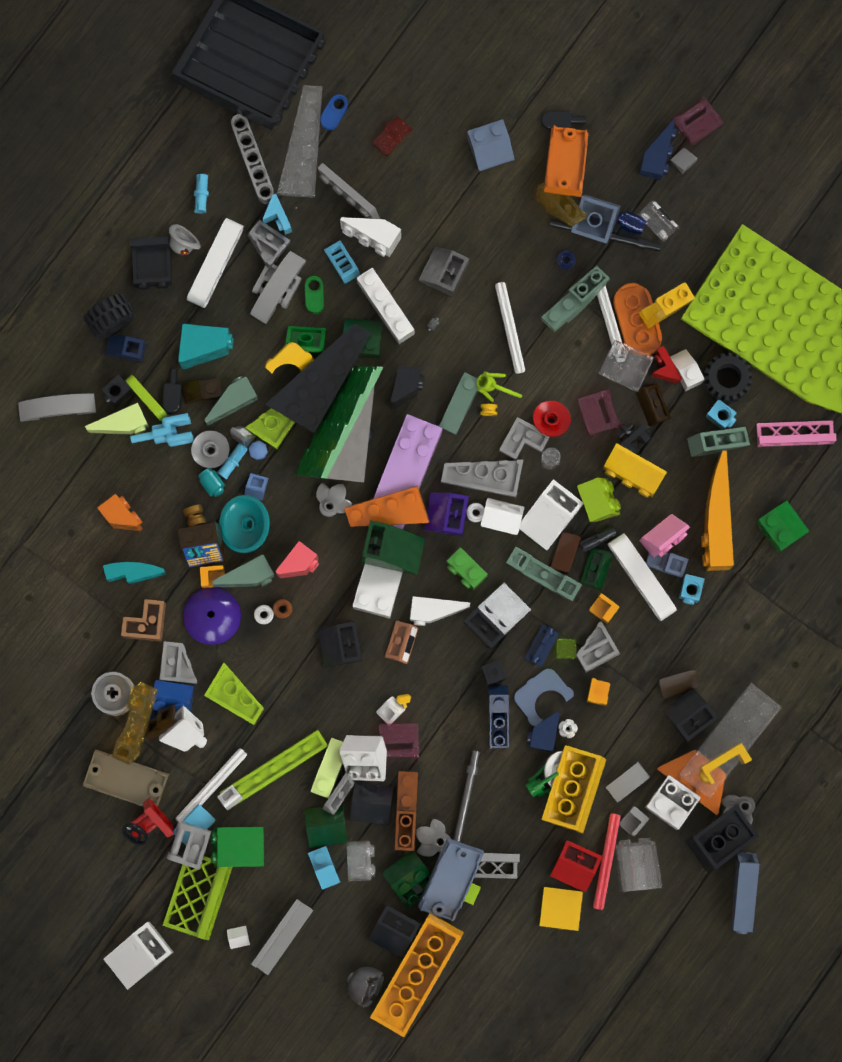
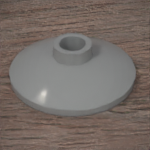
M217 431L200 433L194 439L191 447L194 460L205 468H216L226 461L230 450L227 439ZM210 448L215 449L213 454L208 453Z

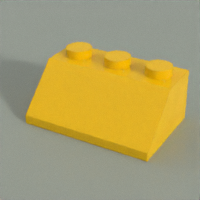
M617 443L603 467L606 475L611 478L617 477L621 479L622 484L629 488L632 486L639 490L638 493L647 498L648 496L653 497L667 473L665 470Z

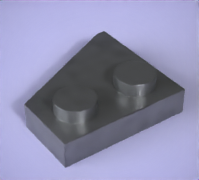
M261 220L257 222L248 235L268 269L272 267L291 241Z

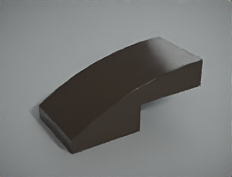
M174 704L158 710L157 717L147 721L145 732L147 739L152 740L160 736L172 726L176 710Z

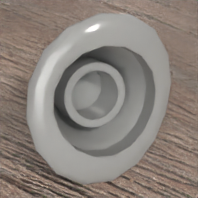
M178 224L170 226L169 233L171 237L169 244L175 253L188 255L193 249L201 248L200 242L188 229Z

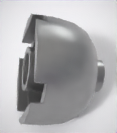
M361 967L355 972H351L347 979L348 994L351 999L362 1007L369 1006L373 1002L370 1000L373 994L377 996L383 985V973L372 967Z

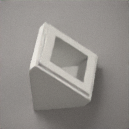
M233 785L217 797L227 810L243 799Z
M246 926L227 930L231 949L250 945Z

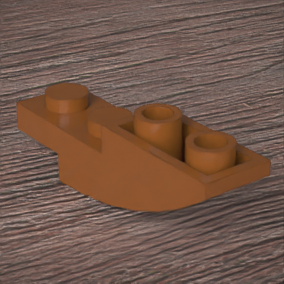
M399 771L395 850L414 851L418 772Z

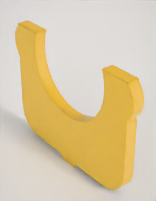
M291 342L286 344L272 359H269L265 364V368L273 374L274 370L280 365L293 364L300 371H303L315 359L297 343Z

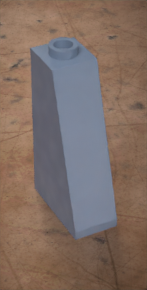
M738 852L736 854L731 925L733 931H736L738 934L753 932L760 865L756 853Z

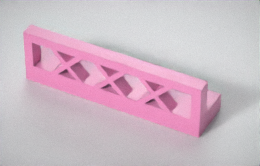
M833 421L756 424L757 447L834 444L836 442ZM829 425V434H819L816 431L820 426ZM801 426H806L812 432L811 434L800 435L797 431ZM782 427H788L793 433L791 435H781L778 431ZM761 428H769L774 434L772 436H761Z

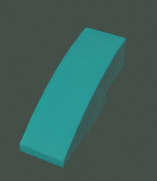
M119 562L103 565L108 582L126 578L127 583L130 585L166 575L164 568L145 563Z

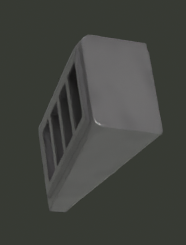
M243 426L232 427L230 430L232 438L243 444L246 448L255 439V435Z

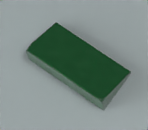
M597 548L590 549L580 584L602 590L613 554Z

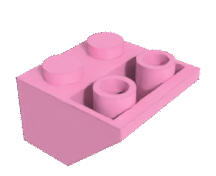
M671 514L639 541L653 558L658 555L662 557L673 547L672 544L676 546L688 535L686 531L690 527Z

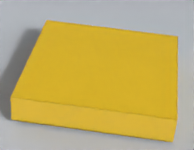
M544 887L539 926L578 931L583 892Z

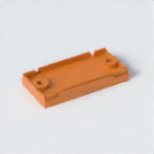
M556 125L551 128L544 192L581 197L589 134L587 130L556 127Z

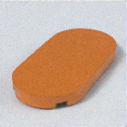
M628 283L621 286L614 296L613 305L627 350L637 357H648L653 355L660 347L662 341L660 326L657 323L648 329L639 314L641 310L653 304L649 291L639 284Z

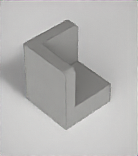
M633 806L620 821L619 826L634 837L649 818Z

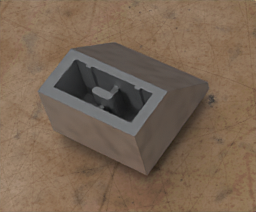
M435 247L419 281L453 297L469 265V258L453 250Z

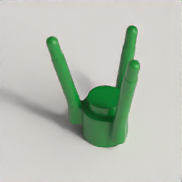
M544 764L534 776L528 779L529 782L525 785L533 798L537 795L541 797L549 793L552 787L543 790L546 788L544 784L558 776L559 773L555 772L541 781L538 777L544 772Z

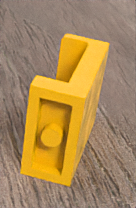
M682 283L657 298L655 303L641 310L639 314L649 329L679 311L694 300L695 297L687 284Z
M738 743L700 766L698 768L700 770L698 775L702 782L708 783V785L714 784L715 782L710 775V771L737 756L741 764L750 762L752 759L743 744Z

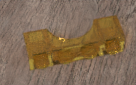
M142 682L131 689L126 706L129 708L128 720L116 741L112 755L113 758L129 765L139 757L158 689Z

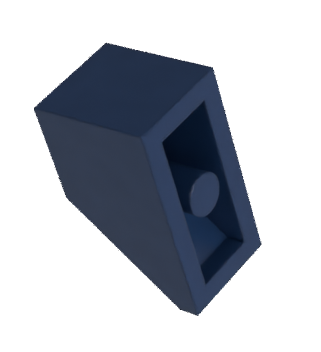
M554 713L535 726L532 732H528L526 743H530L529 748L553 752L560 713Z

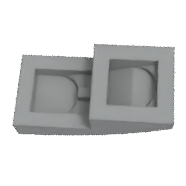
M637 762L610 783L606 789L618 803L649 779L650 776L640 763Z

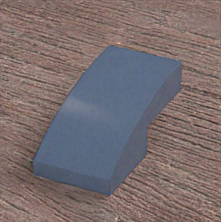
M648 553L645 563L649 568L682 578L689 559L673 553H666L662 557L658 555L653 558Z

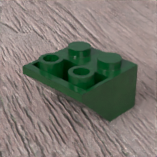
M410 851L382 872V875L405 906L410 908L421 899L431 873L416 853Z

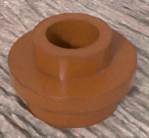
M280 599L273 605V612L278 618H287L292 613V605L289 601ZM280 606H285L286 611L281 613L279 611Z

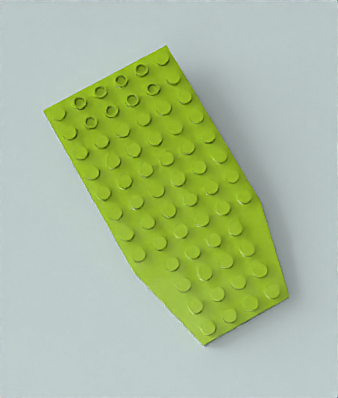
M742 224L694 296L695 299L688 305L689 307L681 317V320L734 355H740V359H745L748 364L804 401L841 413L842 415V289Z

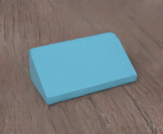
M197 804L183 821L207 830L215 822V818L200 804ZM177 827L174 829V835H176ZM185 831L182 842L187 845L191 832Z

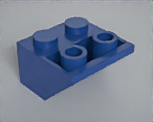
M156 680L151 694L150 720L157 717L158 710L173 704L176 706L175 713L182 706L191 712L194 686Z

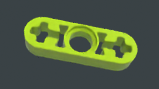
M132 374L124 380L160 421L168 416Z

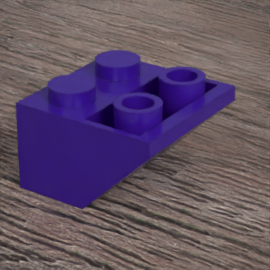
M431 493L427 512L429 523H425L424 531L462 537L469 496L453 493Z

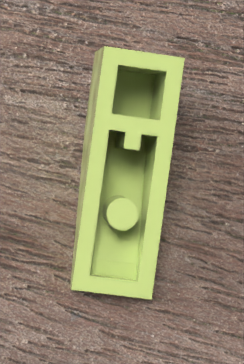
M136 403L85 427L89 433H135L137 435L146 431L145 428L149 426L139 404Z
M331 738L310 792L328 799L331 796L343 764L339 752L343 744L342 741Z

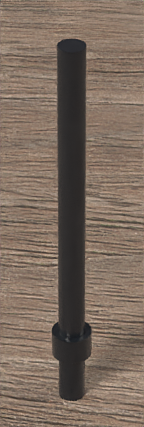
M551 219L549 226L572 231L573 224ZM611 233L609 238L611 241L637 246V249L642 250L646 248L660 252L661 244L649 242L641 237L636 239Z

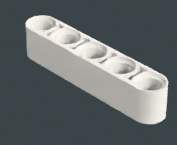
M228 218L224 220L189 291L187 301L203 308L207 306L243 232V225Z
M623 533L609 542L610 550L656 617L662 621L676 612L675 605L629 538Z

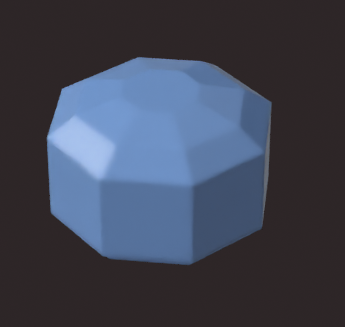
M261 441L253 442L249 447L250 456L257 461L264 459L268 453L266 444Z

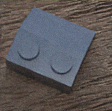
M503 119L467 131V139L479 172L515 160Z
M583 195L571 232L608 243L621 206L589 195Z

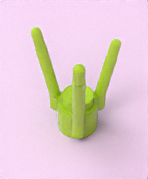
M485 371L477 378V391L481 392L491 402L494 399L486 391L489 392L494 389L522 398L521 394L496 384L493 377H506V374L488 373Z

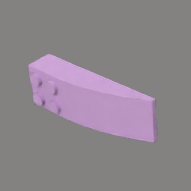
M406 415L373 499L417 485L420 489L443 428L411 415ZM396 524L392 526L403 530L405 524Z

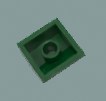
M345 318L343 334L354 324L372 333L359 358L380 359L383 321Z

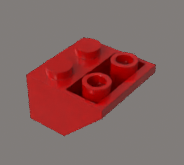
M566 840L550 877L586 892L603 856Z

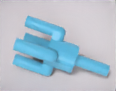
M188 413L165 417L162 419L163 424L152 426V432L130 436L132 443L154 439L155 444L167 442L170 447L193 443L194 435H192L191 431L177 434L176 430L178 426L191 424Z

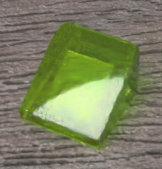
M557 639L556 659H576V640Z

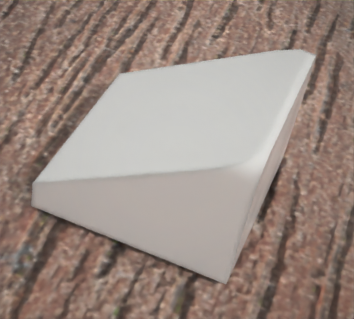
M392 696L376 713L390 726L405 711V708L398 704Z

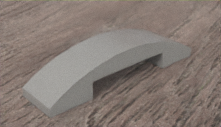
M290 251L266 284L250 315L267 324L276 310L277 304L295 276L303 268L306 260Z
M94 394L58 395L18 402L20 422L40 420L39 418L96 413Z

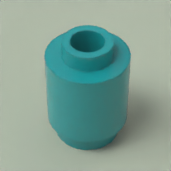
M207 468L199 474V482L209 496L217 497L224 492L225 484L215 470Z

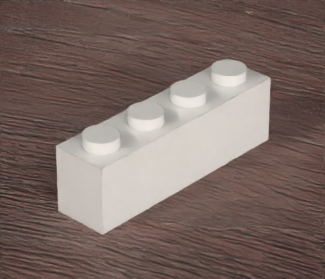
M371 268L357 277V284L397 343L401 344L415 334L414 328L374 269Z

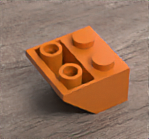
M114 494L98 507V510L113 528L141 531L143 529L140 526L143 522L134 511L130 513L129 509L131 507L123 496L119 498Z

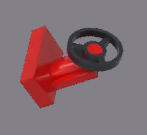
M150 797L143 802L145 812L132 820L131 823L125 824L122 829L123 836L129 842L136 845H144L148 840V833L156 827H159L167 838L174 834L172 822ZM126 830L129 831L135 839L131 838L127 834ZM141 836H144V841H140Z

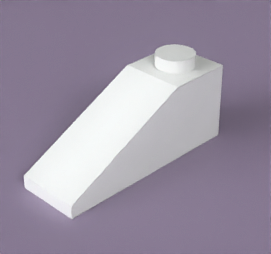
M413 596L410 621L414 622V625L425 626V623H432L470 609V603Z

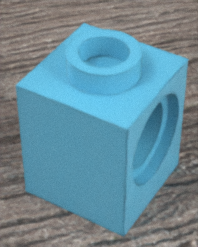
M718 399L705 418L721 430H725L726 427L730 429L737 419L734 416L737 412ZM718 413H726L727 420H720Z
M685 574L679 598L683 599V603L694 605V602H699L705 578ZM687 586H694L696 594L689 595L686 591Z

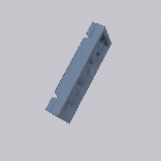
M447 838L419 901L418 908L420 911L454 921L473 882L484 851Z

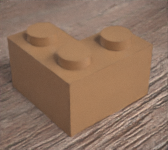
M145 599L143 618L123 617L121 636L128 639L162 642L166 603L164 601Z

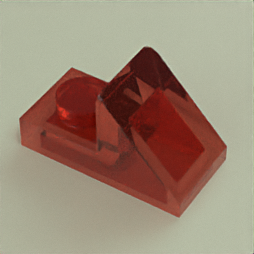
M399 117L388 122L385 125L386 129L373 141V145L386 157L412 131V128Z

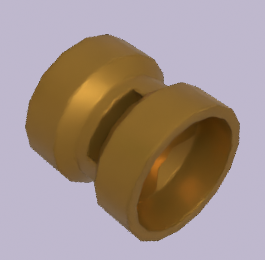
M194 505L183 510L185 517L188 518V527L207 524L205 517L202 516L203 509L201 505Z

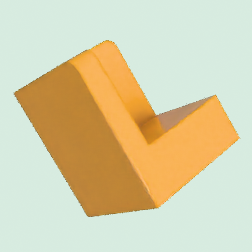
M224 566L200 567L201 587H213L212 581L225 575Z
M601 593L589 611L608 624L619 609V606Z
M592 678L587 702L606 706L610 683Z

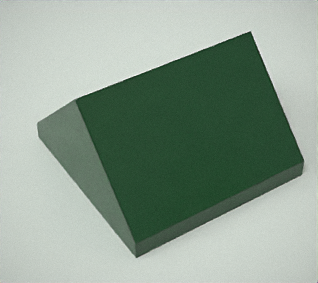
M343 804L339 806L334 815L325 811L323 807L304 809L309 848L348 843Z

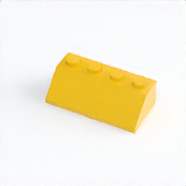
M565 745L557 769L559 775L554 779L542 820L583 833L606 759L600 755Z

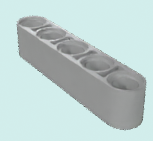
M236 114L231 120V125L258 200L263 204H269L272 195H274L272 184L248 119L240 114ZM240 121L245 123L242 128L235 126ZM244 139H250L251 143L249 145H243L242 141ZM250 156L258 158L255 162L248 161ZM257 173L264 174V177L260 180L254 178ZM264 190L270 191V195L267 197H262L260 194Z

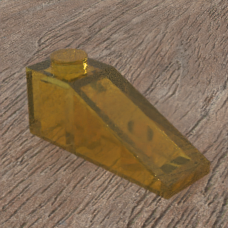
M545 182L538 185L536 200L548 213L571 227L587 218V215L569 195L544 192Z

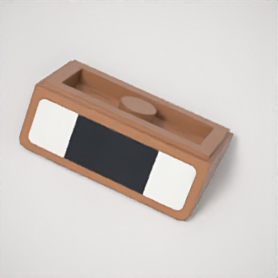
M396 621L385 658L407 664L418 627Z

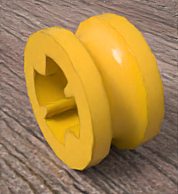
M481 404L480 408H482L480 415H497L495 411L497 408L496 404Z

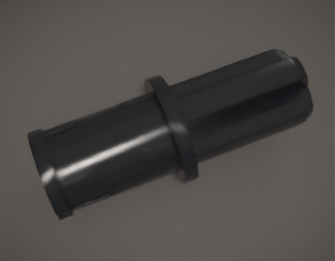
M613 526L598 533L594 532V535L579 542L580 548L583 552H586L598 545L602 546L604 542L617 537V533Z

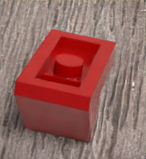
M664 345L655 352V359L658 365L663 367L653 372L652 377L677 384L681 382L682 377Z

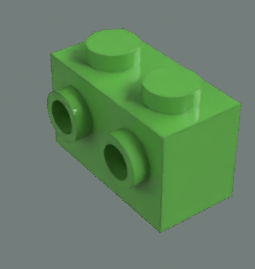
M461 547L447 560L449 565L447 569L453 575L458 574L462 578L461 583L468 589L471 587L475 590L488 576Z

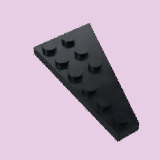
M356 324L351 326L265 405L315 433L372 333Z

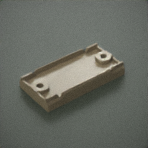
M95 750L83 786L143 807V802L150 797L158 807L169 774ZM94 767L98 768L96 773L93 772ZM155 787L159 790L157 793L153 792Z

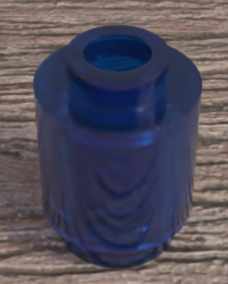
M626 210L625 213H621L617 223L620 224L619 228L635 235L637 233L641 235L647 221L642 216Z

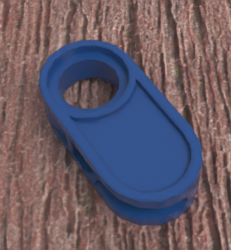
M335 95L331 98L320 118L321 125L325 130H333L338 126L348 108L346 97ZM342 100L344 107L337 109L334 107V102Z

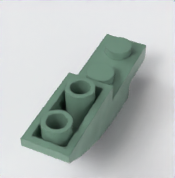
M595 266L571 287L569 293L541 317V320L553 332H556L566 322L569 323L602 290L610 278L598 266Z

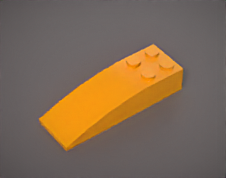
M727 450L722 451L718 457L707 495L704 533L701 536V545L705 547L702 563L703 566H706V571L730 570L734 566Z
M429 913L370 1018L400 1036L405 1037L464 932Z

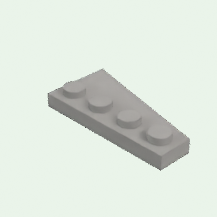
M323 163L318 167L321 174L319 176L325 184L329 183L338 195H342L365 218L380 219L376 208Z
M523 460L445 463L441 483L516 498Z

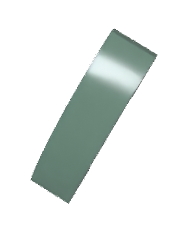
M518 547L514 548L506 564L572 602L582 586L579 582L538 561Z

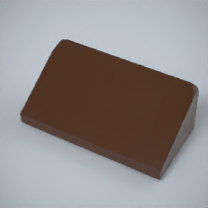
M562 532L551 564L552 569L569 574L581 539L580 536Z

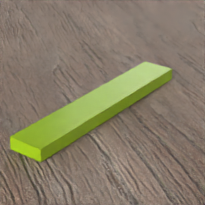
M318 730L233 783L232 785L243 797L237 804L327 748L328 745Z

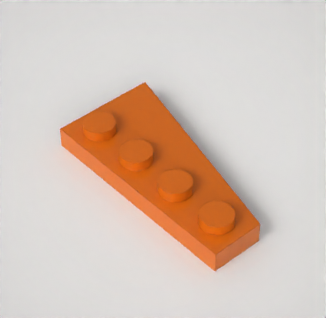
M418 485L344 508L350 527L369 526L370 520L389 525L429 523Z

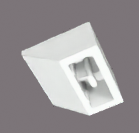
M346 735L339 750L346 774L352 780L384 781L387 750L383 737Z
M668 775L645 808L674 829L679 830L701 797Z

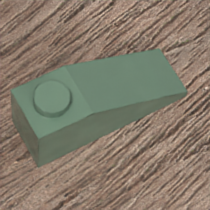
M464 372L439 427L455 435L457 434L478 392L477 378Z
M240 376L232 381L233 384L228 386L205 418L207 426L258 400L247 377L242 378Z
M746 427L703 432L687 438L691 457L714 454L750 445Z
M261 555L213 580L212 585L213 587H251L261 584L263 587L272 582L274 573L264 555Z

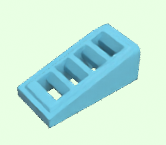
M341 241L324 249L344 284L360 276L359 269ZM340 249L342 250L341 252H339L338 254H336V255H334V256L331 255V254L335 253L336 251H338V250H340ZM345 256V258H343V259H341L340 261L336 262V260H338V259H340L341 257ZM348 262L350 263V264H348V265H346L345 267H343V268L340 269L341 266L345 265V264L348 263Z

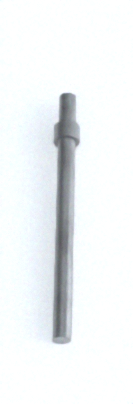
M472 751L470 765H467L466 769L468 774L453 840L461 842L474 778L479 769L477 764L480 752Z

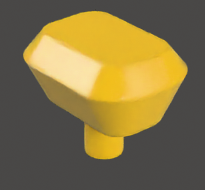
M409 694L399 695L396 698L398 704H403V708H406V703H410L411 700Z

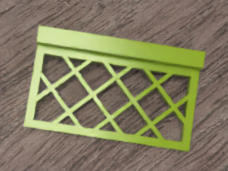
M204 856L203 860L208 862L204 864L202 862L200 869H203L207 878L199 882L196 881L193 875L199 869L191 870L190 866L182 865L163 926L209 940L232 867H217L216 873L209 876L205 866L211 863V858ZM190 875L194 885L185 889L182 883L183 879ZM209 881L211 886L210 892L203 895L199 885ZM196 887L200 897L191 901L187 891ZM184 893L188 903L179 908L176 900L178 896ZM202 899L205 905L204 910L197 913L193 903ZM190 906L194 916L185 920L181 910ZM178 912L182 922L177 925L170 924L171 915ZM196 918L199 924L197 932L191 931L187 925V922Z

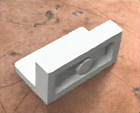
M487 498L481 526L517 535L524 507Z

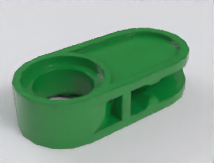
M310 276L305 282L306 308L311 314H319L324 308L323 282L317 276ZM311 281L319 283L320 286L317 290L309 288Z

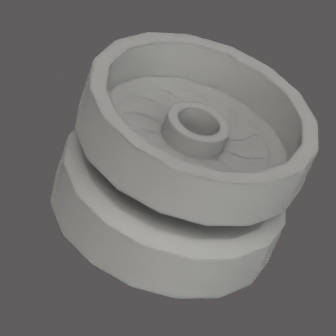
M109 672L97 678L93 684L91 695L93 703L99 710L107 715L119 716L132 709L136 702L137 693L135 685L128 677L121 673ZM113 691L118 692V695H115V698H112L111 696Z

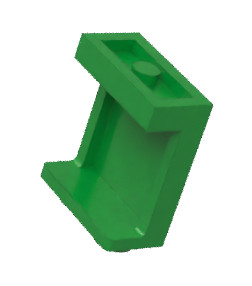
M221 827L213 829L210 839L211 844H214V851L211 852V863H214V867L264 866L263 827Z

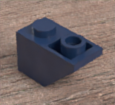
M109 336L105 355L143 363L147 344L145 340L137 338Z

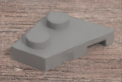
M599 622L576 656L587 673L620 655V652L603 623Z
M163 642L159 680L197 684V679L193 673L183 643Z

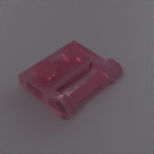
M706 98L699 100L697 105L681 116L677 115L673 118L675 124L681 129L692 146L724 124ZM702 109L706 110L705 114L694 120L692 123H690L689 125L685 124L686 120L700 112Z
M610 390L577 399L589 436L618 428L621 425L610 398ZM599 399L604 401L610 423H605Z
M418 723L379 725L380 736L383 737L385 747L386 744L413 743V749L387 750L386 758L413 757V759H419Z

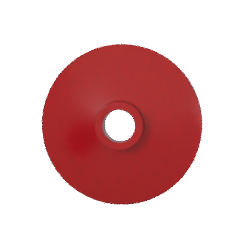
M545 401L536 407L533 413V423L536 429L543 435L557 437L568 430L571 416L563 404L556 401ZM552 419L554 423L551 424L547 420Z

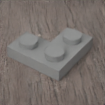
M517 417L499 452L516 460L524 444L542 453L550 437L543 435L535 426Z

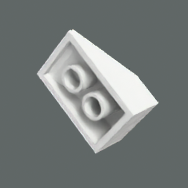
M365 564L354 599L353 609L390 619L403 572Z

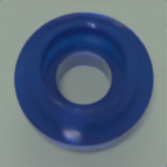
M565 250L558 254L557 264L560 268L570 269L575 265L576 258L571 251ZM563 258H569L570 262L564 263Z

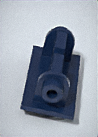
M542 624L524 659L542 667L559 633L554 631L553 628Z

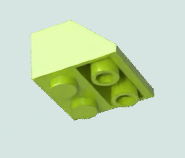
M595 478L577 486L590 522H597L620 515L619 510L621 506L618 499L614 498V487L611 481H608L606 478Z

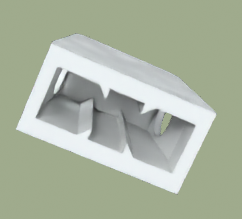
M184 706L175 713L172 726L159 736V741L182 751H188L194 745L203 748L207 739L203 737L204 729L202 722Z

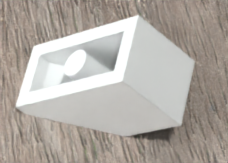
M686 349L670 356L682 377L681 384L685 392L704 382L705 379L696 361Z

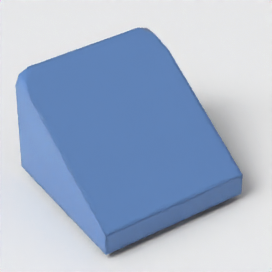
M250 473L244 495L263 500L269 478Z

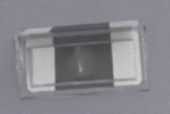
M651 201L638 214L663 242L680 228L656 201Z

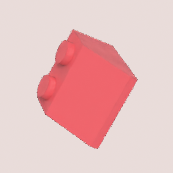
M299 541L275 572L279 578L307 575L309 572L313 573L319 565L318 555Z

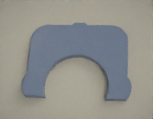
M552 669L543 670L536 677L528 680L527 684L515 693L514 700L528 717V721L532 726H537L543 721L535 711V702L540 694L546 691H556L564 697L566 702L574 696L573 690L567 687Z

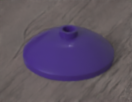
M216 587L204 588L194 593L187 601L183 612V621L186 630L195 640L207 645H217L228 641L236 633L241 621V611L238 602L229 592ZM210 611L215 613L213 618L208 617Z

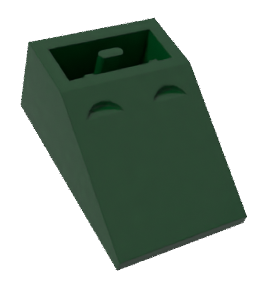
M370 520L361 563L418 575L425 538L389 524Z

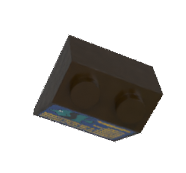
M214 522L178 529L180 546L188 569L226 562L220 524Z

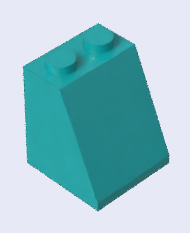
M182 324L178 362L182 369H188L229 355V349H233L234 338H232L228 328Z

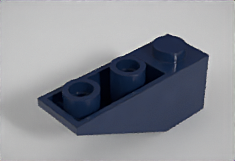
M672 121L645 151L639 175L658 180L662 179L663 174L667 175L669 164L666 163V159L671 157L673 146H670L671 139H675L677 128H674L675 121Z
M508 685L489 686L490 748H509Z

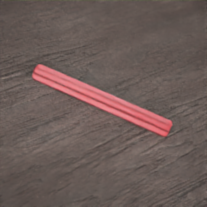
M612 813L609 817L593 908L599 910L604 909L620 823V815Z

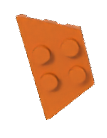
M693 750L657 768L664 776L670 775L701 798L698 802L713 814L717 815L719 813L726 773L717 767L710 771V775L715 783L712 785L703 783L698 775L700 772L698 768L709 760L699 752Z

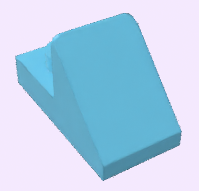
M274 194L263 217V222L266 224L275 220L279 231L283 230L286 235L291 233L292 229L277 195Z
M326 846L308 853L322 890L340 883Z

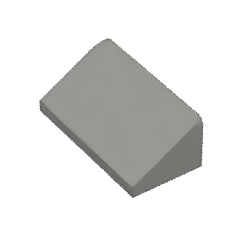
M345 773L323 807L325 811L333 815L354 785L353 780L348 774Z

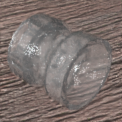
M552 447L545 449L541 456L542 465L547 469L556 468L561 458L559 451Z

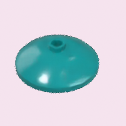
M240 495L232 498L224 506L219 520L224 543L233 551L240 553H249L258 549L264 543L269 532V515L265 506L260 500L249 495Z

